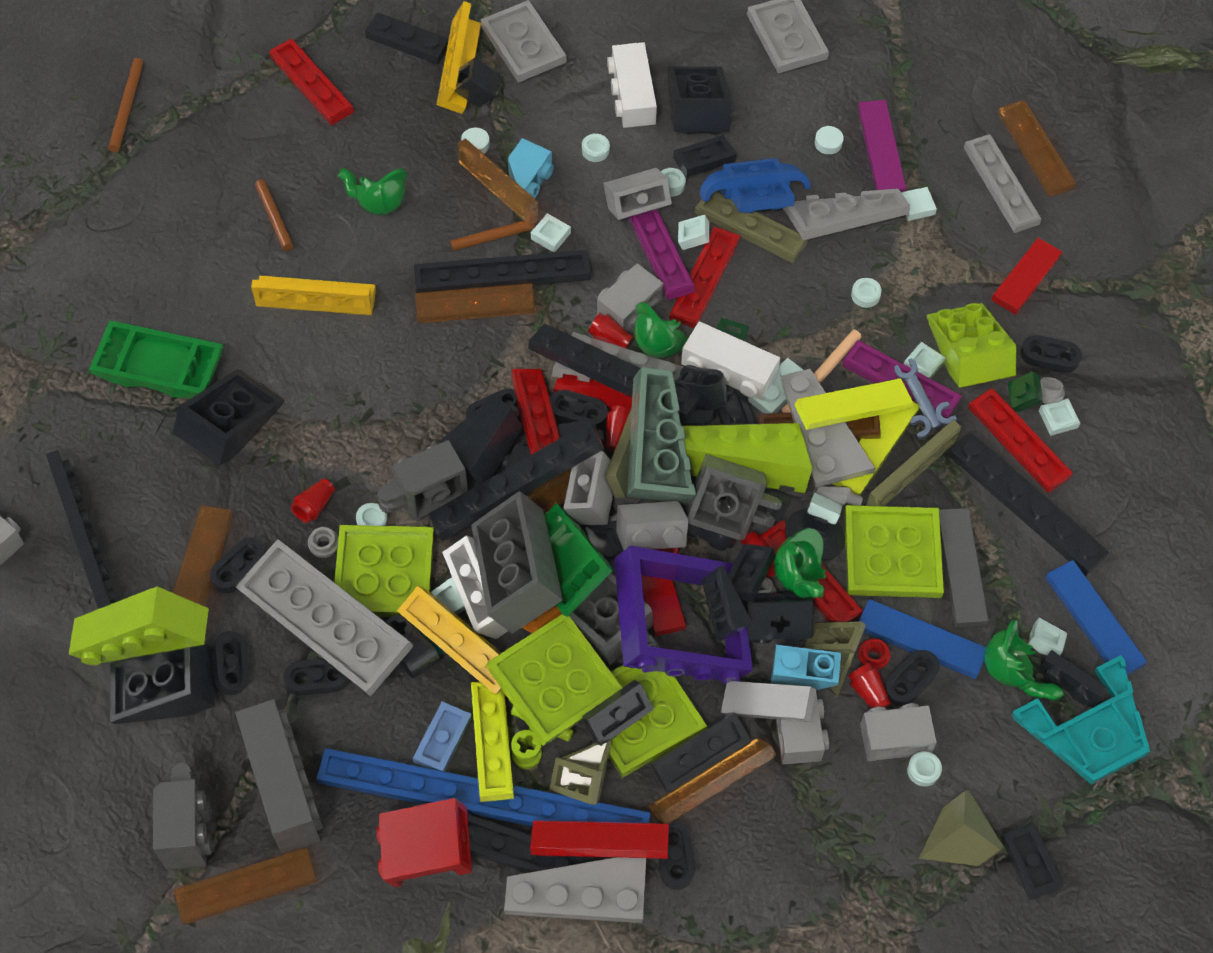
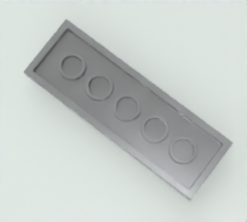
M279 539L275 541L236 586L241 593L370 697L413 647L410 641Z

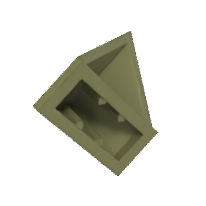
M863 622L814 623L812 638H808L804 646L807 649L841 653L839 683L837 686L831 687L837 697L861 643L866 627Z
M612 739L603 746L594 743L562 758L556 757L549 790L591 805H596L601 799Z
M966 790L942 808L919 859L981 866L1003 850L1004 847L969 790Z

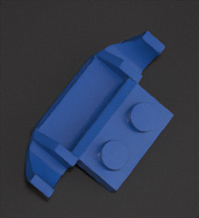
M777 158L723 164L722 170L712 173L703 182L699 195L703 201H709L710 196L715 191L720 190L725 199L731 198L740 213H753L757 210H779L783 207L794 206L795 195L790 190V181H800L805 189H810L811 187L809 179L799 168L791 164L780 163Z

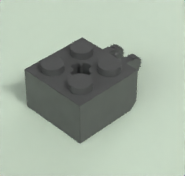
M449 440L442 443H434L428 446L425 451L414 456H406L393 465L394 481L379 488L377 498L380 510L385 512V514L405 508L410 519L421 521L429 517L430 512L468 491L466 470Z
M705 454L694 483L696 496L686 504L684 510L688 518V524L737 540H744L751 522L767 527H773L776 519L770 514L757 510L758 505L780 510L782 502L777 497L763 493L767 485L765 473Z
M610 573L569 615L607 667H610L623 654L616 577ZM644 601L646 630L648 631L653 626L652 609ZM647 632L648 646L658 648L656 640Z
M180 762L171 768V782H160L153 789V851L166 870L207 866V855L212 854L211 834H207L206 822L212 821L211 802H206L205 791L199 789L191 767L185 762Z

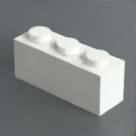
M645 42L613 45L612 57H607L608 73L614 74V79H611L612 95L618 96V100H615L616 117H621L623 128L655 125L657 105Z
M699 321L683 347L681 364L720 370L724 375L726 385L740 390L742 394L748 397L763 400L778 373L780 357Z
M466 535L442 553L475 633L497 639L508 632V630L487 615L474 538Z

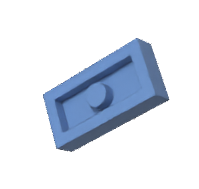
M441 702L413 756V762L428 769L445 772L472 720V714Z

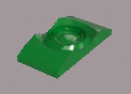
M109 320L89 371L95 376L124 387H146L155 389L173 398H192L209 387L224 347L223 344Z
M556 503L545 514V521L563 600L556 604V606L564 616L568 617L613 570L607 559L586 537L582 528Z

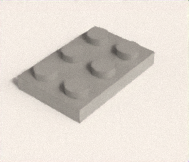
M529 0L481 19L482 29L518 83L566 63V54Z
M771 0L747 8V16L778 74L828 59L829 51L801 0Z

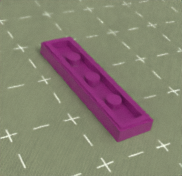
M886 100L859 102L857 109L875 189H899L900 192H905L906 185Z
M654 209L628 217L656 278L663 283V293L666 300L694 293V284L658 210Z
M859 340L854 344L842 364L844 368L874 384L899 379L895 374L894 366L896 365L899 366L903 373L911 371L910 367ZM917 372L916 376L935 411L940 403L949 402L950 408L941 413L942 417L949 418L959 404L962 395ZM902 381V382L904 383V385H905V387H906V389H907V391H908V393H909V395H910L912 401L917 404V402H916V400H915V398H914V396H913V394H912L910 388L908 387L906 381Z

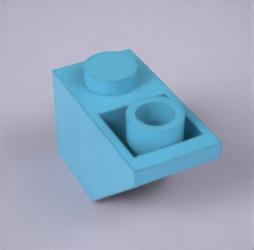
M523 138L508 157L509 177L520 207L525 208L530 199L534 200L536 198L540 185L544 179L548 180L554 169L552 151Z
M776 645L770 684L811 686L816 690L837 686L839 683L841 653Z

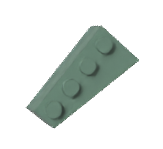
M641 367L633 378L626 497L666 502L679 501V503L687 504L696 496L694 484L691 481L690 461L686 455L685 435L683 426L681 427L679 404L673 373L670 370Z

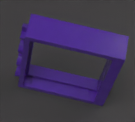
M629 546L614 559L624 667L642 669V672L645 673L652 671L665 672L667 676L672 677L686 675L693 676L695 680H721L723 684H727L730 681L739 682L741 678L753 671L747 627L735 636L725 639L727 658L648 646L641 575L702 585L701 580L717 567L723 566L727 574H729L733 566L732 563Z

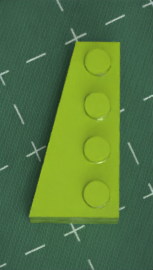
M799 423L683 426L685 435L684 445L691 467L690 476L697 477L705 454L765 473L767 488L779 489L781 485L794 487V492H806L812 472V465Z
M156 586L74 618L69 655L81 659V662L84 664L99 665L105 662L204 645L209 608Z

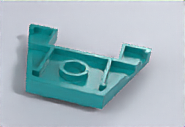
M1122 655L1104 663L1095 670V674L1101 683L1107 687L1106 690L1111 696V699L1059 726L1054 724L1038 698L1014 710L1011 715L1018 724L1091 785L1147 756L1150 752L1140 713L1136 709L1132 695L1133 688L1131 681L1128 680L1125 670L1126 664Z

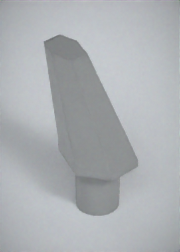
M821 486L813 490V494L815 492L842 505L846 503L861 506L863 497L852 493L849 487Z

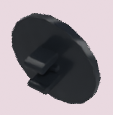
M808 509L798 510L793 513L785 524L786 539L794 536L800 530L811 528L818 531L823 539L821 562L831 561L839 556L845 545V535L838 522L831 524L828 520L809 514L807 512Z

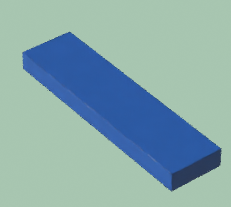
M1074 560L1047 573L1045 579L1105 663L1122 655L1126 664L1127 676L1146 665L1147 661Z
M871 599L868 600L859 622H863L866 625L865 634L911 653L918 650L929 651L937 657L939 665L975 680L979 674L986 649L982 645Z

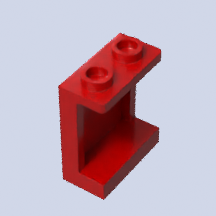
M456 798L379 814V826L376 828V837L381 846V859L378 861V870L383 881L393 887L402 886V880L451 870L458 875L472 873L467 807Z

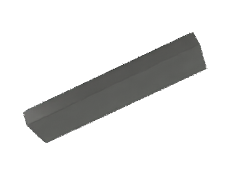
M969 508L939 510L941 547L955 628L987 626L989 620Z

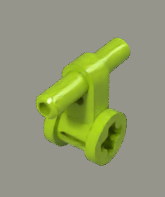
M513 706L511 714L524 720ZM530 728L516 733L511 741L513 762L521 769L528 770L536 767L542 757L540 741ZM568 729L559 735L558 738L568 742L571 740L574 732L572 729Z

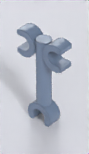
M910 358L911 371L903 373L899 366L896 365L894 366L897 378L906 381L924 415H916L910 420L911 426L918 423L925 425V429L917 434L918 439L923 440L930 435L931 430H935L942 425L946 426L952 420L957 421L955 415L950 418L942 417L941 413L950 408L949 402L940 403L936 411L934 410L916 376L918 372L917 363L914 359Z

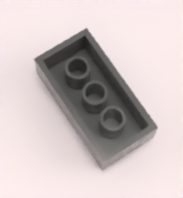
M519 491L471 524L487 615L513 634L563 600L543 509Z
M272 699L235 712L272 835L281 854L284 855L321 842L318 830L324 828L285 708L278 710L275 700Z

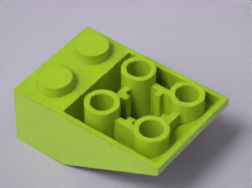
M970 303L965 307L951 310L942 309L937 313L927 315V320L940 353L946 357L944 363L947 371L959 388L1016 376V344L982 303Z

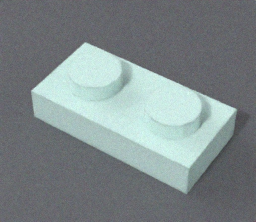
M787 358L779 365L778 373L763 400L748 397V402L764 414L777 413L787 403L781 383V376L803 371V369Z

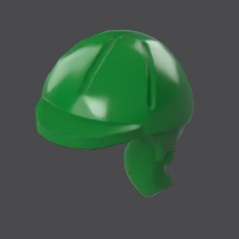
M341 168L337 176L344 182L346 193L350 197L355 198L361 208L370 214L382 216L395 211L401 205L405 196V181L407 180L408 173L405 169H397L384 176L378 182L371 181L367 177H364L363 180L360 177L361 185H358L354 173L347 168Z
M641 301L636 304L637 318L634 326V337L638 347L646 355L653 358H669L679 351H683V347L692 332L686 337L684 332L677 330L681 324L680 321L676 323L675 319L671 321L661 320L647 303Z
M811 528L798 531L794 536L789 537L776 551L773 566L777 580L784 588L794 591L797 596L803 599L810 597L823 598L824 588L818 583L819 579L826 578V574L824 575L826 570L821 566L823 539L818 531Z
M1012 619L1008 628L995 634L986 646L984 662L987 671L999 683L1008 687H1019L1026 695L1054 701L1059 700L1063 697L1064 693L1058 685L1036 682L1033 678V665L1027 655H1033L1036 651H1031L1032 645L1027 644L1019 637L1018 620Z

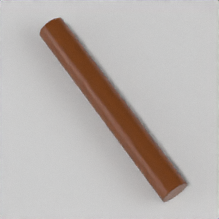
M260 179L255 182L257 192L283 251H290L294 245L266 181Z
M530 218L450 240V246L452 251H457L530 231L535 228L534 221Z

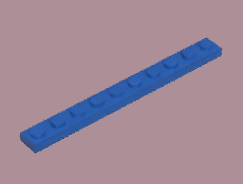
M327 748L324 750L316 778L318 784L422 805L456 798L467 807V814L532 827L533 821L649 823L651 814L599 802L596 805H591L568 796L513 786L514 799L480 802L478 778Z

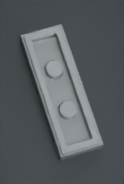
M730 681L726 684L721 713L728 715L731 712H735L737 716L810 722L816 689L811 686Z

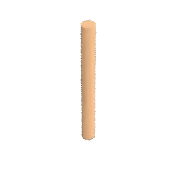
M852 330L814 372L820 384L852 349L857 340L861 339L862 336L857 330ZM788 403L782 408L783 413L790 412Z

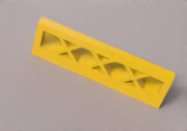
M463 1L452 20L436 104L460 114L466 109L467 100L454 92L459 68L475 58L481 23L469 19L471 4Z
M259 276V280H252L251 285L256 306L372 315L376 295L374 284Z
M417 586L397 611L491 692L497 695L502 689L485 666L487 662L501 654V652L483 636L475 633L469 624L425 587Z

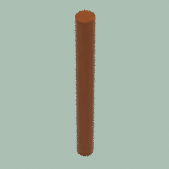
M134 58L108 146V149L112 152L120 150L144 61L140 58Z

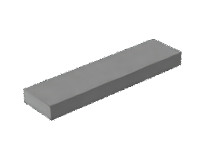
M988 134L965 142L964 150L1013 232L1016 233L1040 225V215L992 136Z

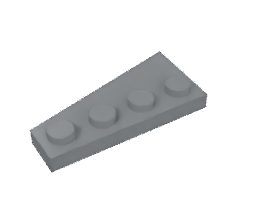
M899 189L862 191L861 196L835 193V198L819 199L818 195L806 196V200L794 201V206L783 207L802 239L807 240L908 215L910 204Z
M575 332L571 335L637 367L670 370L673 373L674 380L679 378L680 371L683 366L653 358ZM557 362L553 366L552 377L562 378L563 374L578 376L577 380L590 382L589 377Z
M811 369L781 376L782 387L793 421L800 425L812 465L811 477L814 487L817 488L874 473L875 467L845 422L806 430L794 406L795 402L799 398L826 393Z
M616 857L508 876L504 914L643 923L646 858Z

